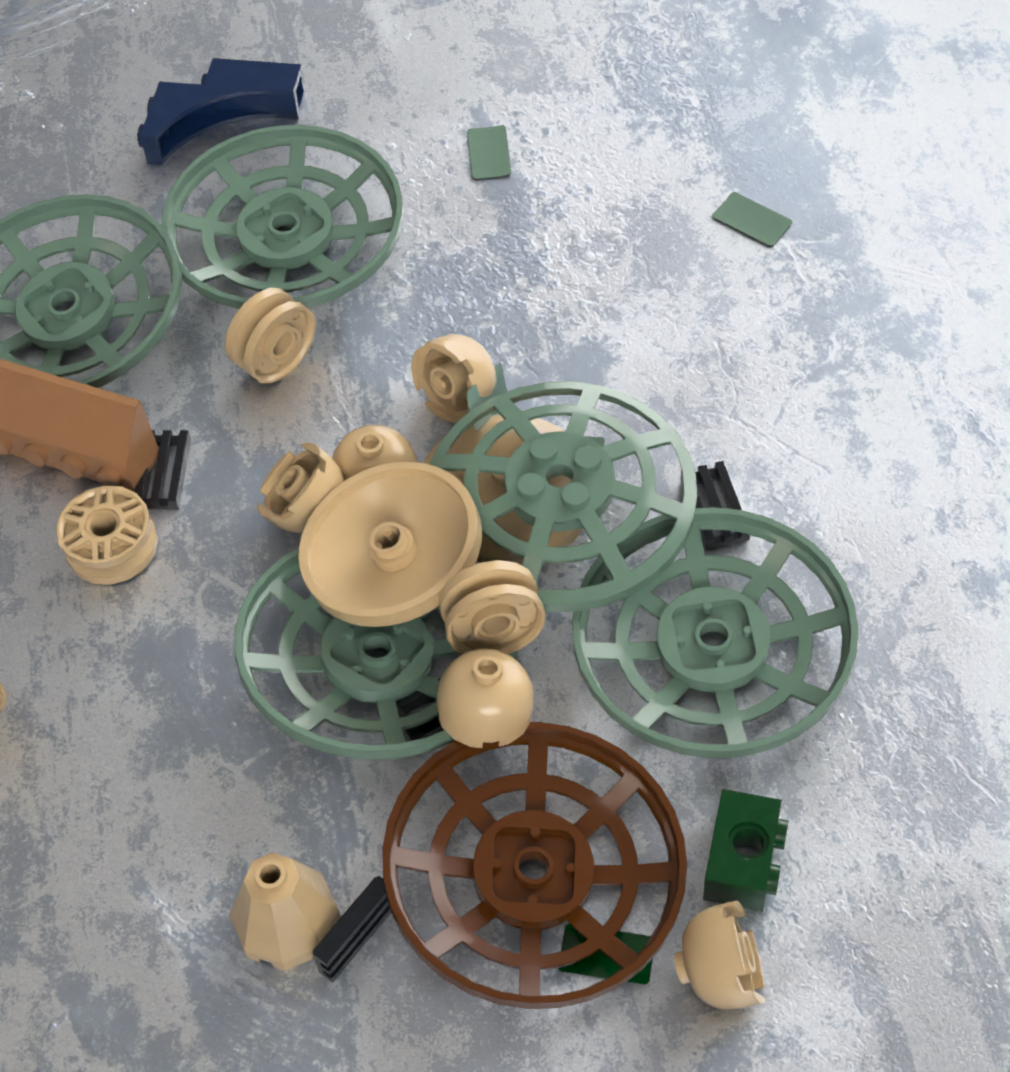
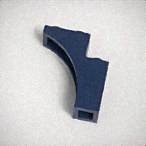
M212 58L208 73L202 75L201 84L159 81L154 97H150L148 100L146 120L144 124H140L137 133L138 145L144 150L147 164L163 165L177 149L191 139L229 123L259 118L299 119L306 96L302 65Z

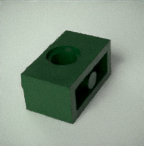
M722 789L704 879V901L719 904L739 901L745 909L763 912L766 894L776 896L781 865L771 864L774 848L784 850L789 820L779 818L782 800ZM741 846H751L759 853L754 856H744L738 853L736 849Z

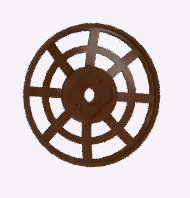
M530 722L524 734L508 745L499 747V741L493 743L483 742V748H475L455 740L436 752L412 775L398 795L387 821L382 847L383 884L389 908L407 943L417 956L445 981L472 996L504 1006L524 1009L562 1008L591 1001L619 988L641 972L661 950L675 925L685 894L687 875L685 840L676 812L662 787L640 763L621 748L597 735L565 725ZM512 745H528L527 773L499 777L481 784L471 791L453 769L462 761L488 750ZM548 746L564 748L588 756L611 768L622 778L601 798L577 782L559 776L547 775ZM437 781L455 804L448 810L438 825L431 842L430 853L400 847L402 833L411 811L424 792ZM526 790L525 811L509 814L498 821L482 805L485 801L501 794ZM546 792H553L568 797L585 806L589 811L576 823L572 824L556 814L545 812ZM636 792L647 803L660 826L667 847L668 862L638 864L632 837L624 822L616 813ZM465 817L482 834L475 850L474 859L445 855L453 832ZM605 825L616 842L622 865H594L593 854L587 839L601 826ZM527 860H537L545 865L548 872L539 879H530L521 873L519 867ZM398 868L428 873L433 902L447 928L426 942L416 932L404 908L398 883ZM443 876L473 879L481 903L460 918L447 896ZM669 883L668 896L660 922L647 944L637 954L615 937V935L621 930L631 913L638 885ZM592 886H622L617 906L603 926L582 908L588 899ZM495 918L508 925L520 928V954L495 947L478 937L475 933ZM567 921L586 939L583 943L568 950L541 955L542 929L552 928ZM463 943L470 950L489 961L519 969V994L501 992L475 983L452 970L440 958ZM598 950L621 968L609 978L585 989L560 995H540V970H551L572 965L590 957Z

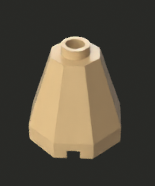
M273 852L252 861L230 912V918L247 958L260 962L259 959L270 962L272 967L283 971L290 970L314 959L313 950L341 917L322 873L296 860Z

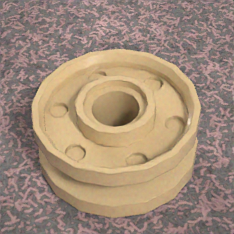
M268 288L257 292L242 305L232 319L226 333L224 346L227 358L241 369H246V372L260 383H273L283 379L303 360L314 340L316 330L314 313L302 303L295 302L281 288Z
M101 486L86 490L68 503L60 513L56 526L58 544L65 553L69 566L79 578L92 584L113 585L136 576L153 559L158 544L156 528L153 520L150 518L147 505L137 493L121 486Z
M495 560L470 566L449 579L439 594L438 607L440 615L445 622L447 640L454 651L462 655L481 648L495 649L506 654L513 653L533 641L545 624V610L543 603L538 597L536 581L529 569L516 562Z

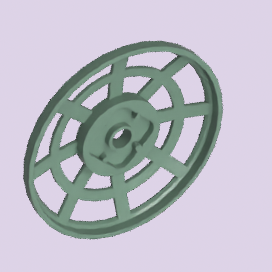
M272 126L252 130L229 138L195 159L179 175L170 189L163 207L161 225L170 236L181 263L182 279L201 295L219 304L240 309L250 298L221 292L205 284V282L224 277L236 285L259 292L268 288H281L285 292H293L322 284L329 279L337 283L332 287L312 294L293 297L295 302H300L307 308L337 299L359 287L385 263L397 244L403 225V198L398 179L390 165L376 150L361 140L340 131L318 126ZM277 146H290L289 165L262 169L243 178L229 163L237 157L257 150ZM306 146L321 147L340 152L357 160L361 165L345 180L328 170L305 166ZM213 171H216L228 185L212 202L204 218L181 213L183 205L192 191ZM374 174L381 181L388 194L392 208V217L369 222L366 204L357 189ZM287 179L286 187L269 190L260 195L252 189L269 181ZM303 179L323 183L335 190L322 199L319 195L302 189ZM238 197L245 204L238 216L237 223L218 221L224 209L235 198ZM347 199L355 211L357 224L334 226L331 211ZM283 225L286 227H293L289 231H277V229ZM177 227L201 232L203 250L211 266L193 272L186 268L178 250ZM390 232L383 247L368 264L355 274L345 270L359 255L368 236ZM214 236L238 238L242 252L222 260L216 250ZM354 239L348 251L336 263L323 255L333 240ZM253 262L270 269L267 282L247 278L235 271ZM310 264L320 272L303 280L285 282L288 269Z
M82 194L42 200L20 208L0 219V245L3 244L15 259L0 274V314L16 316L18 324L22 329L16 335L0 342V359L59 377L81 373L104 363L108 367L106 370L78 381L99 388L127 373L159 343L175 316L180 302L183 281L181 263L174 244L162 225L149 213L120 199L109 196ZM79 215L77 237L54 240L29 251L17 236L18 233L45 221ZM96 215L126 221L140 228L148 235L130 252L113 241L93 237ZM159 246L165 254L170 268L171 293L170 295L150 299L149 281L141 263ZM74 251L72 262L56 264L46 269L39 263V261L55 254ZM91 251L108 254L121 261L106 275L98 268L89 264ZM25 271L30 280L21 290L17 300L2 299L10 284ZM132 273L137 284V301L116 303L113 288ZM68 301L74 302L73 306L68 310L57 311L63 303ZM163 312L148 336L137 348L123 358L118 352L135 336L144 321L145 315ZM132 317L125 331L111 345L102 337L101 334L113 318ZM31 343L47 350L41 366L23 362L11 354ZM87 344L96 354L78 363L59 366L64 352L67 350L76 349Z
M571 381L543 382L518 387L494 396L473 408L455 423L441 440L430 461V465L437 466L446 471H465L464 486L470 493L478 510L482 532L502 549L516 556L523 557L522 566L529 569L536 584L543 562L573 563L597 556L602 558L613 579L601 584L577 589L549 590L538 588V597L543 603L545 612L582 611L606 606L631 596L652 583L673 563L685 546L694 524L697 505L696 473L689 451L678 433L660 414L643 402L620 391L596 384ZM548 395L580 396L576 405L553 404L521 411L514 404L521 400ZM599 399L618 404L640 415L658 430L637 435L619 419L595 409ZM494 411H497L504 418L503 421L499 422L483 436L475 446L472 454H447L457 439L478 420ZM547 416H571L565 432L558 431L540 434L530 421ZM589 420H593L609 427L623 439L602 447L594 440L584 436ZM511 429L524 442L514 451L510 458L486 455L492 445ZM669 444L673 446L683 475L684 492L682 503L655 493L656 474L651 454L648 451L649 449ZM635 454L642 471V487L615 480L612 462ZM479 472L503 474L506 493L483 506L478 492ZM557 475H564L572 480L563 487H556L548 483L550 478ZM616 498L635 504L634 509L626 520L616 529L608 532L599 517L608 509L612 499ZM513 510L520 519L533 526L529 542L512 536L494 521ZM652 510L676 520L672 531L662 545L642 564L630 570L617 547L639 529L647 518L649 511ZM583 527L591 542L570 547L547 546L552 531H571Z
M717 507L696 508L694 524L684 546L686 558L674 561L652 583L626 598L617 617L615 643L587 642V625L590 609L573 612L574 654L580 674L593 698L612 719L633 735L657 747L683 755L706 758L743 757L769 751L796 739L816 725L836 704L848 684L857 653L858 623L855 604L845 580L833 562L813 542L793 528L769 517L744 510ZM660 515L643 522L639 529L617 548L625 559L643 546L668 536L676 520ZM700 530L740 532L762 538L773 543L774 546L760 566L735 557L705 555ZM791 554L801 560L820 579L831 596L835 608L810 616L807 615L805 607L796 593L782 579L777 577V574ZM600 556L597 557L585 574L580 588L601 584L605 580L613 579ZM708 571L730 572L751 580L741 593L728 588L711 587ZM689 574L692 590L681 594L670 604H667L652 593L667 581ZM767 589L784 604L792 617L791 621L769 625L765 614L757 605V602ZM639 607L659 620L657 641L629 643L631 623ZM840 626L842 635L841 658L830 688L826 691L804 682L803 679L806 676L812 657V634ZM708 632H717L723 635L726 641L720 646H709L703 643L701 637ZM798 639L797 658L790 675L766 664L770 644ZM660 659L662 665L672 678L656 693L642 679L633 661ZM590 660L619 662L621 671L629 685L647 702L633 718L619 709L605 694L594 674ZM753 679L777 690L761 703L747 709H738L734 690L745 686ZM689 688L701 692L714 693L719 713L696 712L679 707L675 703ZM790 697L815 706L808 716L792 727L769 737L748 742L743 723L751 722L771 713ZM666 714L673 719L693 725L723 726L727 744L710 745L686 742L660 734L650 728Z
M299 548L283 556L267 569L252 586L240 608L235 627V661L241 683L250 700L270 723L289 737L313 749L341 757L367 760L397 759L427 753L455 741L444 730L423 739L406 742L403 730L426 723L437 717L439 713L435 702L422 711L399 718L396 700L407 697L416 690L437 699L439 680L429 676L433 659L458 653L454 651L447 638L433 641L429 629L423 622L428 613L404 623L381 627L350 624L338 618L332 620L319 611L322 607L317 603L313 595L305 600L285 584L292 577L301 573L298 559ZM271 597H274L293 613L282 631L278 647L279 655L251 653L250 641L254 624L264 605ZM305 623L323 635L321 655H293L295 640ZM383 648L389 652L386 656L380 658L370 657L365 653L369 649ZM518 650L515 651V652H513V653H510V654H509V655H511L516 661H517ZM252 670L280 672L291 695L307 712L291 722L276 711L260 692L255 683ZM324 672L325 677L334 689L318 702L303 688L296 673ZM350 699L361 702L376 703L380 720L355 719L336 712ZM327 722L351 731L383 733L385 744L365 745L341 742L317 735L312 731L322 723Z

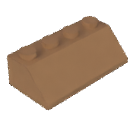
M0 359V455L11 454L24 458L29 463L38 467L46 465L62 470L73 478L84 477L97 481L103 486H121L133 492L135 491V486L147 467L149 472L158 460L159 454L158 445L140 400Z

